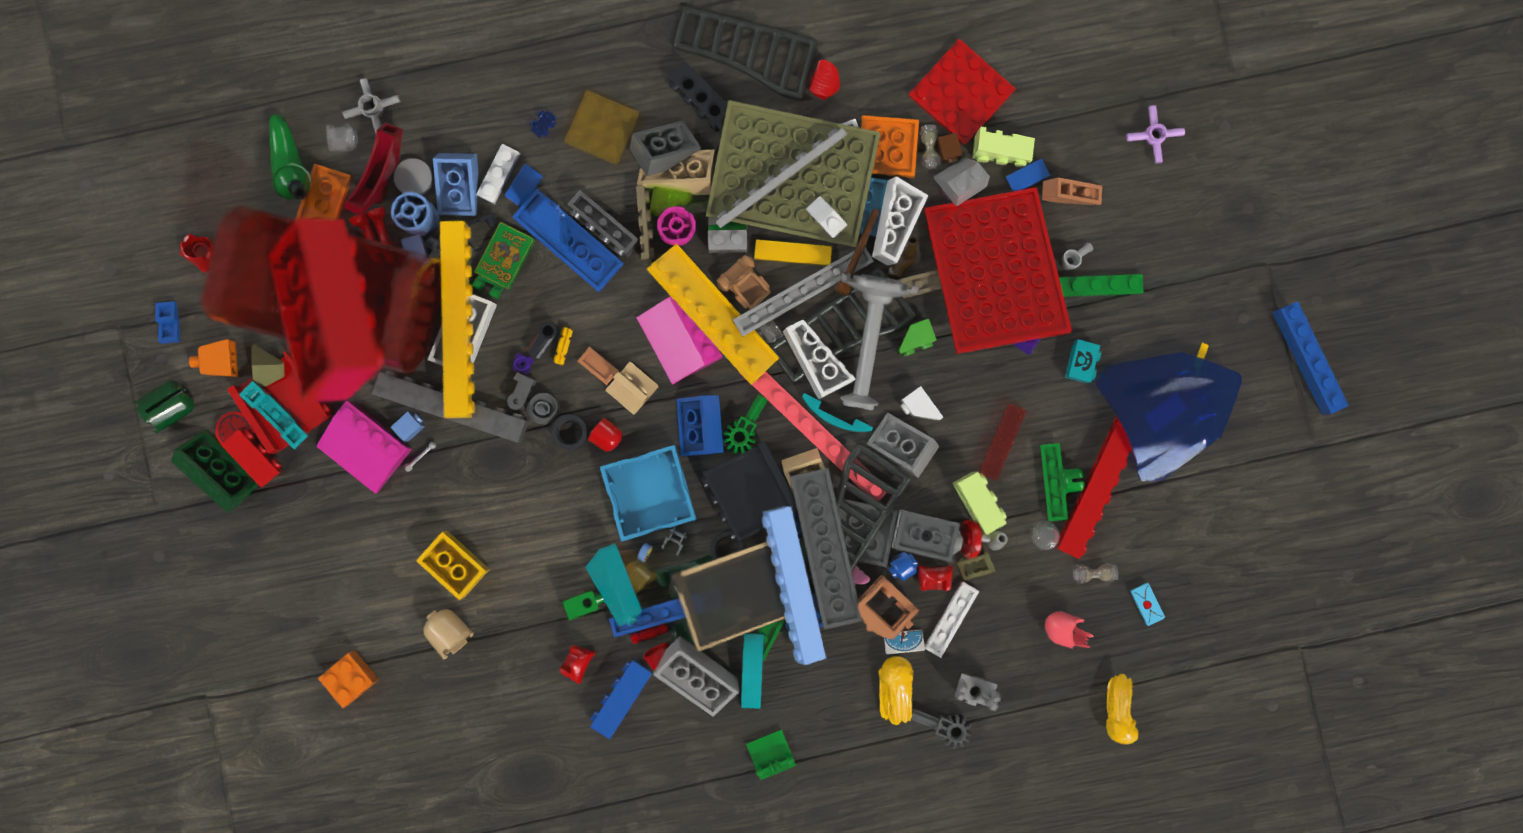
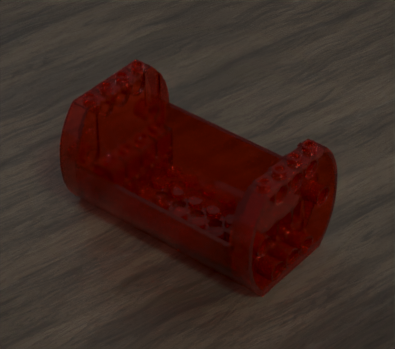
M248 206L235 207L219 222L201 300L202 308L209 319L287 340L268 254L296 219ZM352 235L356 242V253L353 259L356 271L362 272L365 278L364 291L366 292V298L364 299L365 308H370L374 315V326L371 332L374 345H379L383 351L382 366L403 373L413 372L420 365L428 351L442 294L441 260ZM378 295H382L385 299L384 304L381 306L376 303Z

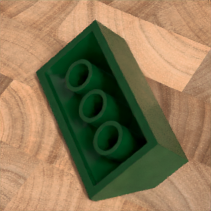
M203 430L177 447L174 451L171 462L227 513L241 504L258 486L254 479L206 430Z

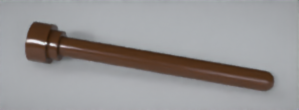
M876 208L871 212L845 272L851 273L850 278H852L878 218L879 210ZM840 279L836 283L834 290L848 296L851 287Z

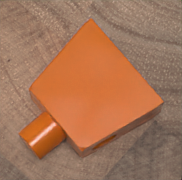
M226 339L198 347V356L189 357L190 367H199L200 373L204 375L238 377L236 341Z

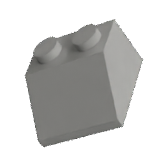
M963 157L957 163L952 164L934 176L936 182L956 207L986 188L990 178L979 162L967 157Z

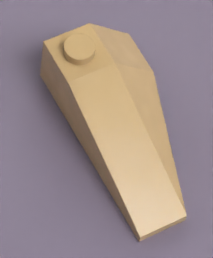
M715 149L699 150L665 172L648 177L640 168L637 185L693 195H710L717 161Z

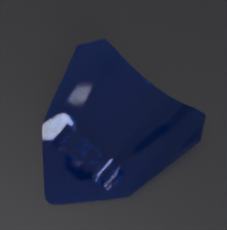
M1179 352L1108 365L1095 384L1114 410L1128 437L1139 479L1141 481H1163L1222 436L1240 390L1242 376L1234 370L1193 355Z

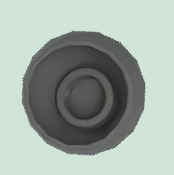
M540 392L530 397L527 402L526 411L533 422L546 425L557 419L560 413V405L552 394Z

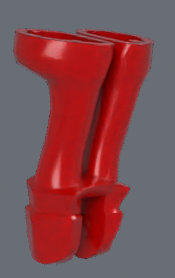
M384 207L349 218L352 225L361 228L366 238L371 258L378 266L384 264L379 250L384 249L390 262L396 259L395 248L392 247V242H390L383 221L385 215ZM369 218L376 228L381 243L376 241Z

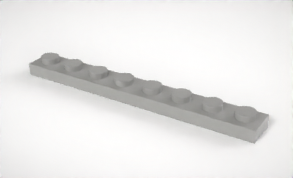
M843 128L832 130L827 134L829 137L827 140L822 142L820 139L811 146L813 148L808 154L805 151L796 157L797 162L792 166L788 163L780 169L782 173L777 177L772 175L764 181L765 186L760 189L758 186L748 193L750 197L746 200L740 198L732 204L734 208L731 211L724 210L717 215L719 220L716 223L720 228L846 136L845 130Z
M866 247L862 252L854 273L874 262ZM854 251L733 319L732 321L742 337L839 282L842 273H845Z

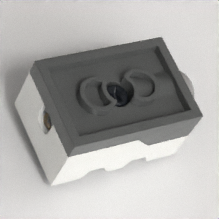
M899 510L891 547L951 562L953 554L960 551L963 543V537L958 531L960 524Z

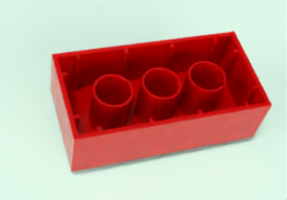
M296 218L268 254L301 402L348 400L383 364V351L379 345H374L371 332L374 326V315L370 308H365L362 296L365 289V278L362 272L356 271L353 259L356 253V242L352 235H347L344 220Z

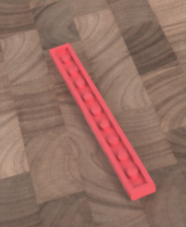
M765 371L752 386L843 472L845 460L850 452ZM855 459L854 463L870 472L859 460ZM850 470L849 479L879 501L887 493L853 470Z

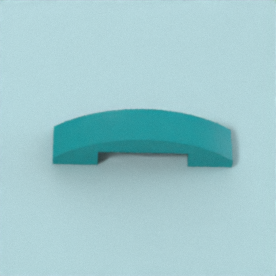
M252 381L239 394L281 433L280 436L293 449H296L309 436L298 421L255 381Z
M805 393L802 396L810 410L830 425L853 432H870L873 427L857 419L850 425L818 409L821 401Z
M744 633L741 708H761L764 633Z

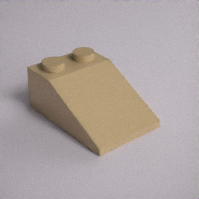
M818 448L781 460L793 496L794 492L790 476L825 469Z

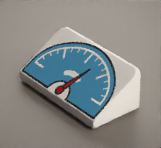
M922 629L901 631L894 639L884 637L886 654L925 650Z

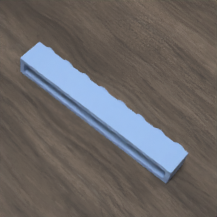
M782 506L764 511L762 523L768 533L766 538L767 544L771 547V561L777 572L775 578L781 589L780 600L785 606L786 612H784L786 622L789 623V638L793 642L795 649L793 650L794 658L803 665L825 659L826 656L791 507Z

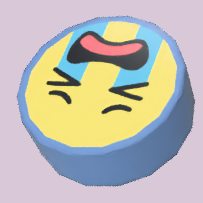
M645 543L638 553L637 560L645 563L653 546Z

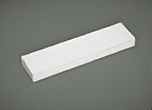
M961 581L925 644L926 650L940 658L942 657L978 595V590Z

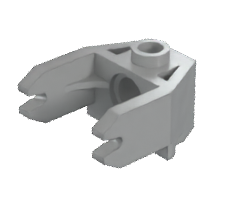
M961 674L955 692V697L958 700L962 701L965 699V703L974 706L979 703L994 711L998 707L997 702L1000 701V693L996 691L997 684L971 674ZM977 686L979 688L978 693L970 695V689Z

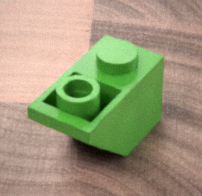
M929 319L908 327L897 351L899 355L904 354V356L915 353L914 349L922 347V350L933 346L932 343L937 339Z

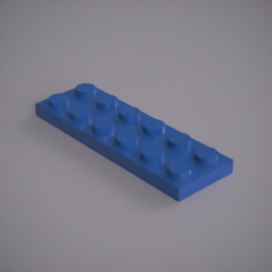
M536 189L512 218L596 291L600 292L624 263L563 211L566 215L564 219L568 223L569 250L565 253L529 217L544 200H547L549 203L551 202L548 197Z

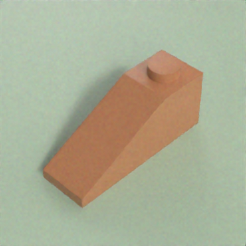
M1058 177L1043 181L1042 200L1056 203L1101 205L1102 186Z

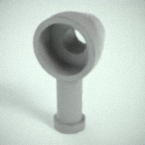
M1086 243L1078 251L1072 249L1066 251L1062 256L1061 266L1065 270L1077 268L1082 262V257L1088 252L1093 251V246L1090 243Z
M993 531L988 535L981 534L982 542H986L987 546L992 550L1002 549L1008 540L1006 534L1000 531Z

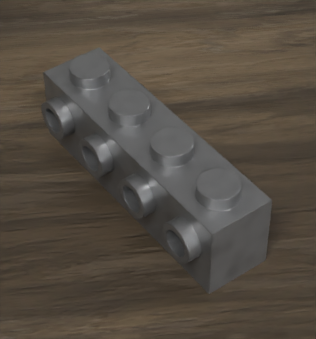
M581 190L567 204L571 209L570 213L576 219L581 217L586 222L584 225L589 230L599 232V238L606 244L612 243L615 246L613 250L620 256L625 254L629 257L640 244L638 238Z

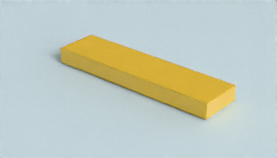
M756 240L754 259L828 266L831 263L832 246Z

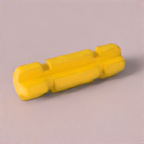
M562 328V337L559 338L556 349L557 355L554 356L553 360L556 364L563 365L565 362L564 356L568 351L569 337L572 336L573 332L570 328Z

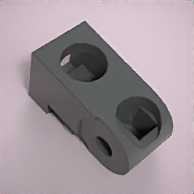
M517 372L514 380L518 381L514 393L508 397L507 403L511 409L521 410L526 406L537 380Z

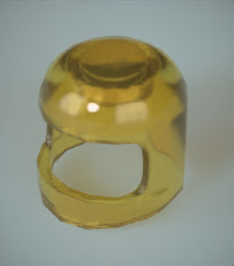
M635 559L625 565L635 594L653 582L657 577V574L654 571H649L640 560Z

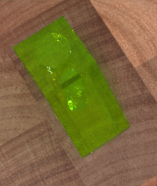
M654 186L650 210L654 213V216L660 217L667 208L673 206L683 207L691 202L693 198L692 193Z

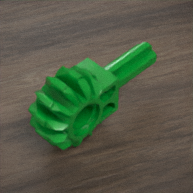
M757 395L746 416H741L738 423L737 421L734 422L735 429L730 425L727 426L731 433L724 432L723 434L730 436V438L723 441L724 443L731 442L727 446L728 450L733 445L735 446L734 453H737L738 447L741 448V453H745L743 446H746L749 450L751 449L748 442L755 443V440L750 439L749 436L755 435L753 431L757 425L754 423L767 403V399L764 396ZM737 432H742L745 435V440L741 443L734 440V435Z

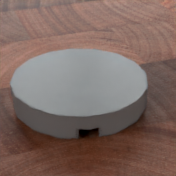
M416 158L407 159L396 167L394 182L402 193L414 192L424 195L431 188L433 173L430 167L423 161Z

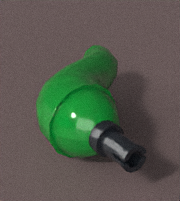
M274 114L269 119L271 175L275 192L287 200L304 199L311 188L312 180L310 174L302 163L287 121L281 115Z

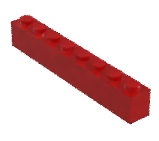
M1126 410L1118 411L1084 483V489L1080 492L1054 548L1074 558L1079 559L1080 556H1084L1087 550L1086 543L1095 533V524L1101 520L1104 511H1102L1103 507L1111 500L1112 494L1110 493L1112 488L1116 487L1119 483L1121 469L1124 470L1127 466L1128 454L1133 452L1136 447L1135 440L1137 435H1140L1144 430L1145 425L1143 423L1145 419Z

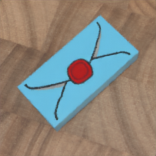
M1146 582L1130 590L1147 626L1165 618L1149 583Z

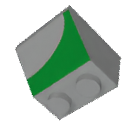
M708 218L709 253H747L746 224L729 221L720 228L716 223L719 219Z

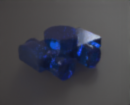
M541 110L537 115L540 119L538 121L533 119L530 123L532 126L531 131L539 138L542 135L546 137L549 133L548 129L550 127L554 128L557 124L555 122L557 118L550 111L544 112Z

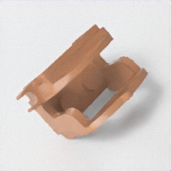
M882 575L858 598V609L863 621L867 625L866 629L889 639H894L904 627L909 629L913 625L910 620L919 611ZM882 586L884 588L881 591L889 598L893 596L897 600L896 605L904 612L892 626L888 625L867 604Z

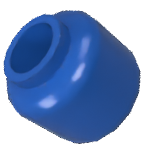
M902 552L890 560L891 567L888 569L893 578L898 577L901 581H904L916 574L918 564L911 553Z

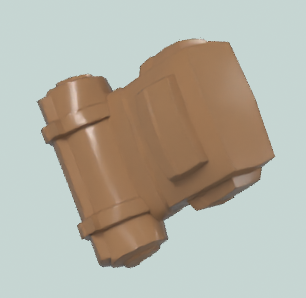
M744 255L724 274L722 273L716 282L719 289L725 292L730 289L735 293V299L743 308L751 310L762 302L771 291L767 281L761 275L757 276L754 272L755 263L753 259Z

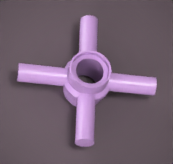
M1156 105L1148 107L1151 126L1145 132L1126 134V140H1145L1149 145H1153L1155 164L1163 162L1161 143L1166 137L1184 136L1185 129L1166 130L1164 125L1158 124ZM1152 131H1156L1159 134V138H1155L1152 135Z

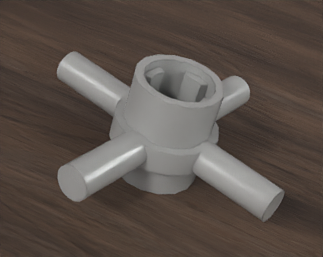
M364 78L360 80L364 95L358 101L359 107L343 111V116L347 119L363 114L372 120L376 133L377 129L381 127L379 117L383 114L384 107L399 103L400 98L398 95L380 100L377 96L372 95L368 80ZM371 102H374L375 105L373 109L371 108Z

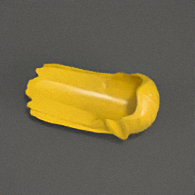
M892 656L885 660L883 666L878 671L880 676L879 708L882 718H885V720L889 719L892 724L898 725L901 721L907 723L912 717L913 670L907 659Z
M1125 674L1115 675L1108 682V719L1105 728L1109 737L1115 742L1132 744L1138 739V729L1135 728L1136 721L1132 719L1130 713L1132 681L1131 678L1127 679Z

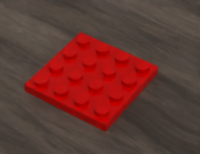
M959 39L908 96L950 134L957 133L959 142L965 146L1016 88Z

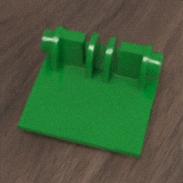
M782 729L746 744L760 780L796 766Z

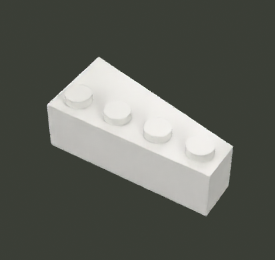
M897 176L887 181L872 255L873 258L887 266L898 262L928 197L927 194Z
M804 320L787 327L783 331L818 400L856 380L844 368L845 366L836 359L831 350L820 341V338Z

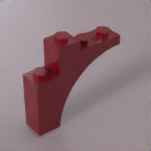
M385 122L377 129L373 149L365 171L351 195L344 201V209L363 215L374 203L379 204L387 197L389 177L399 165L403 135L402 128Z

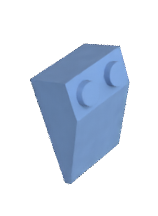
M437 154L433 158L438 215L476 216V194L478 191L477 154Z

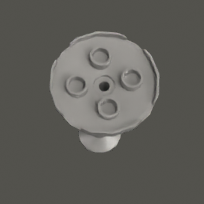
M842 273L841 280L861 291L863 298L869 304L853 393L843 395L840 399L843 400V405L873 410L874 406H877L879 403L868 394L884 304H889L894 297L918 293L919 286L912 284L911 288L907 287L908 284L902 283L899 280L863 274L861 276L853 275V278H850L851 273Z

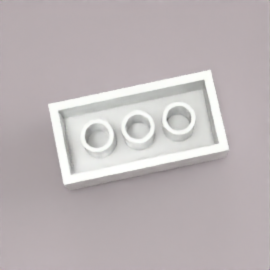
M472 294L469 297L470 304L473 307V315L470 316V324L473 325V335H470V343H473L474 353L471 355V363H474L497 305ZM441 325L428 360L443 366V332Z

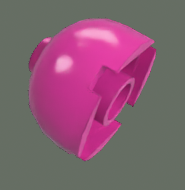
M673 206L665 209L660 215L657 230L660 238L666 244L682 246L692 239L695 233L696 221L693 215L686 211L685 208Z

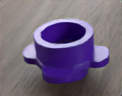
M521 353L516 354L512 370L528 375L530 373V366L534 362L533 358L525 357Z

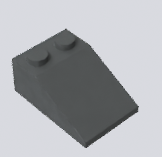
M683 120L633 133L630 145L631 153L647 177L665 172L701 148Z

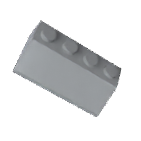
M680 636L667 648L654 671V675L711 716L716 715L739 693V680L736 676L700 650L697 651L693 645Z

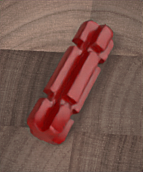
M666 623L643 629L639 633H632L630 637L633 644L641 642V640L645 641L656 637L659 633H667L668 627Z

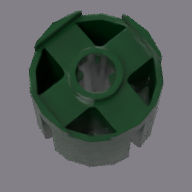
M169 380L134 403L139 405L136 411L143 421L152 424L156 428L153 432L158 434L191 413L195 408L194 399L191 395L187 394L188 390L180 382Z

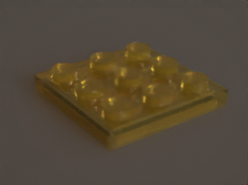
M586 90L564 143L618 165L638 119L639 112Z

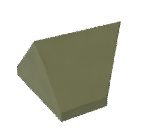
M255 344L252 346L253 381L264 388L285 376L284 362Z
M981 544L977 557L965 558L962 555L959 562H957L963 580L995 572V568L983 544Z

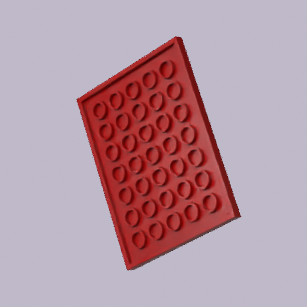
M1037 187L970 199L957 207L954 203L924 208L956 354L1072 332Z

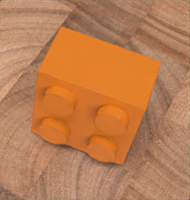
M355 650L346 654L318 678L342 708L350 705L379 680Z

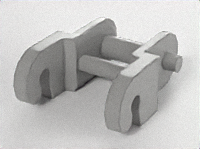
M674 527L673 530L670 529L671 534L669 538L666 537L661 548L664 549L667 541L671 540L680 546L676 553L678 556L683 547L681 543L687 536H685L686 532L682 534L676 531V527ZM673 534L681 537V540L678 541L671 537Z

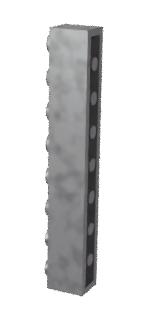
M386 371L384 374L379 372L372 392L373 395L444 418V389L438 392L433 390L434 386L423 383L420 386L415 384L416 380L404 377V380L397 378L398 374ZM477 401L475 404V413H472V418H445L517 443H522L528 421L524 420L525 416L516 413L510 416L506 414L507 410L498 407L492 410L487 408L488 404Z

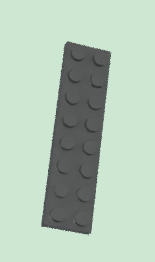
M825 468L790 476L824 629L860 622L862 617L858 609L859 603L829 469Z

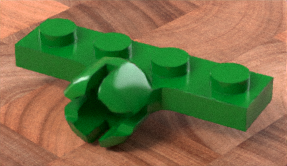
M1060 443L1040 445L1048 521L1068 520L1066 494L1084 489V481L1072 482V479L1083 478V472L1079 468L1063 469Z

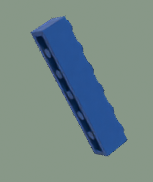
M1299 302L1288 304L1273 311L1272 313L1321 414H1333L1349 406Z

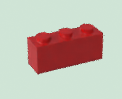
M244 427L240 428L221 445L262 488L283 471L281 468L282 464L278 459L272 458L267 453L262 443L259 444L254 439L255 435L252 431Z

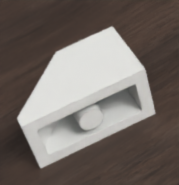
M821 196L806 208L808 213L831 238H834L847 226L846 222Z
M921 386L900 400L902 403L900 406L906 415L910 414L914 417L932 420L944 418Z

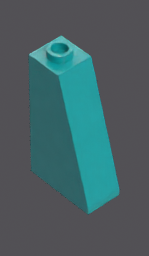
M612 544L599 549L585 568L619 626L624 624L631 625L638 620L637 617L642 610L616 544Z

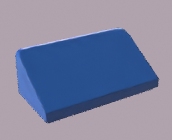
M524 164L507 190L505 197L521 207L532 195L543 176Z

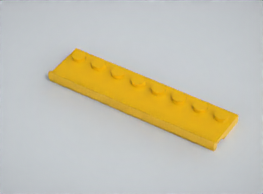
M675 244L647 268L650 274L751 385L779 359L778 355L755 330L743 337L740 335L732 320L741 314L678 244Z

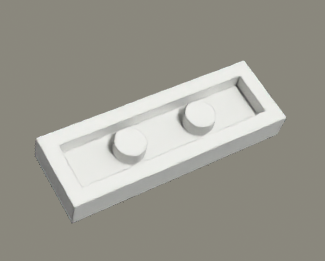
M502 144L476 195L495 204L520 153Z

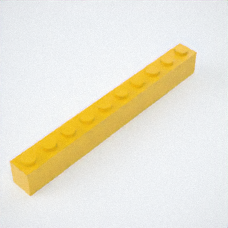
M464 221L440 222L444 418H472V413H475V403L472 402V394H474L475 387L474 382H471V374H474V364L471 363L474 347L473 343H470V335H473V325L470 324L473 307L469 300V297L472 296V286L469 285V277H472L469 258H471L472 253L471 247L468 246V238H471V229Z

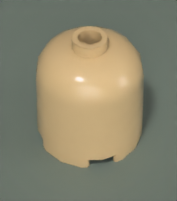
M444 609L439 612L435 610L426 617L428 621L423 628L424 636L442 659H447L448 656L446 654L449 652L455 654L467 643L466 638L473 636V632L452 610Z

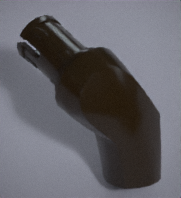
M909 236L898 262L889 266L888 277L890 279H900L903 270L912 265L916 260L917 253L915 250L919 240L915 236Z

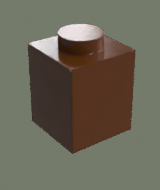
M957 133L941 136L936 140L941 164L946 162L947 165L957 163L958 159L963 155Z

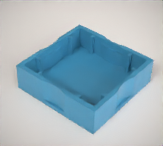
M676 445L600 467L607 494L613 504L614 518L621 541L697 519Z

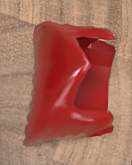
M820 60L815 73L810 79L809 90L815 97L825 100L840 89V78L837 67L828 60Z
M188 234L181 241L180 256L187 259L195 267H198L203 273L212 269L216 261V253L209 237H196L193 234Z
M918 565L917 572L919 574L921 591L929 589L949 591L951 589L953 565L944 567Z
M571 645L569 654L560 667V673L577 684H582L583 675H585V671L597 651Z

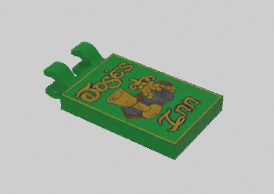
M500 222L474 271L479 276L475 279L472 286L482 291L485 283L488 282L494 285L489 295L499 299L504 288L510 290L535 239Z

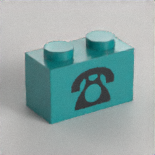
M1079 339L1075 340L1064 378L1086 384L1091 383V380L1095 379L1097 369H1095L1096 362H1099L1101 357L1100 345Z

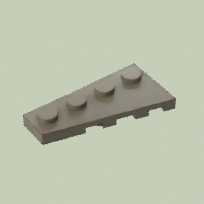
M636 186L638 213H640L639 228L642 233L640 236V244L643 251L641 259L644 265H651L652 259H655L654 247L651 248L650 240H653V230L649 229L648 221H652L651 210H647L650 196L649 191H645L644 186Z

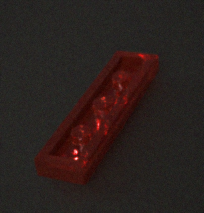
M1008 403L980 467L979 474H983L984 477L994 481L998 480L1025 417L1026 410Z

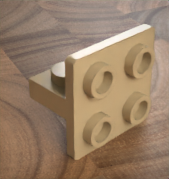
M629 362L621 372L615 374L613 382L606 388V391L632 414H636L657 390L658 385L632 362Z

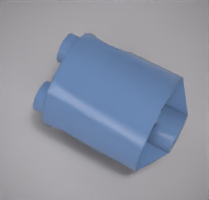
M403 193L392 204L391 214L395 224L412 236L417 234L423 237L428 236L439 226L437 209L418 193Z

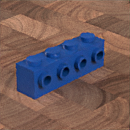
M635 658L632 662L627 661L622 669L625 672L621 679L619 677L616 678L611 686L614 688L611 695L606 694L601 702L604 706L600 712L596 710L590 719L593 721L590 727L608 739L612 737L653 673L651 668Z

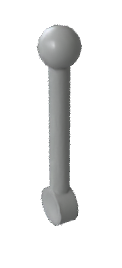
M430 442L429 446L411 463L404 465V469L407 472L411 471L412 466L428 451L436 447V443Z

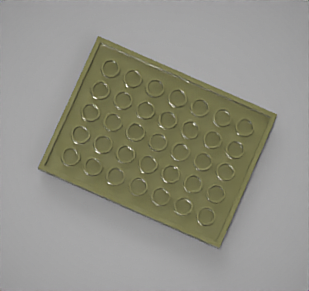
M728 100L706 216L718 219L717 215L724 210L731 211L734 208L732 204L740 198L746 200L750 197L748 193L757 186L760 189L766 185L764 181L772 175L777 177L782 173L780 169L786 164L790 163L792 166L797 162L796 157L804 151L807 154L813 150L811 146L821 139L824 142L829 138L827 134L832 130L843 128L847 133L846 136L733 218L731 222L856 247L881 132ZM819 196L847 224L834 238H831L806 210Z

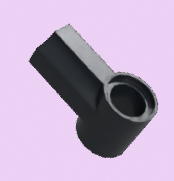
M551 322L543 323L526 351L541 359L552 341L558 336V326ZM547 326L553 327V334L551 336L545 334Z

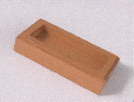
M588 347L578 360L582 366L607 386L615 374L619 372L618 369L591 347Z

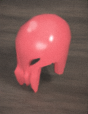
M1057 611L1050 614L1046 619L1045 631L1048 638L1055 644L1069 648L1074 646L1090 648V646L1086 645L1088 644L1086 641H1089L1086 637H1094V635L1076 627V624L1079 622L1083 623L1084 619L1072 614Z

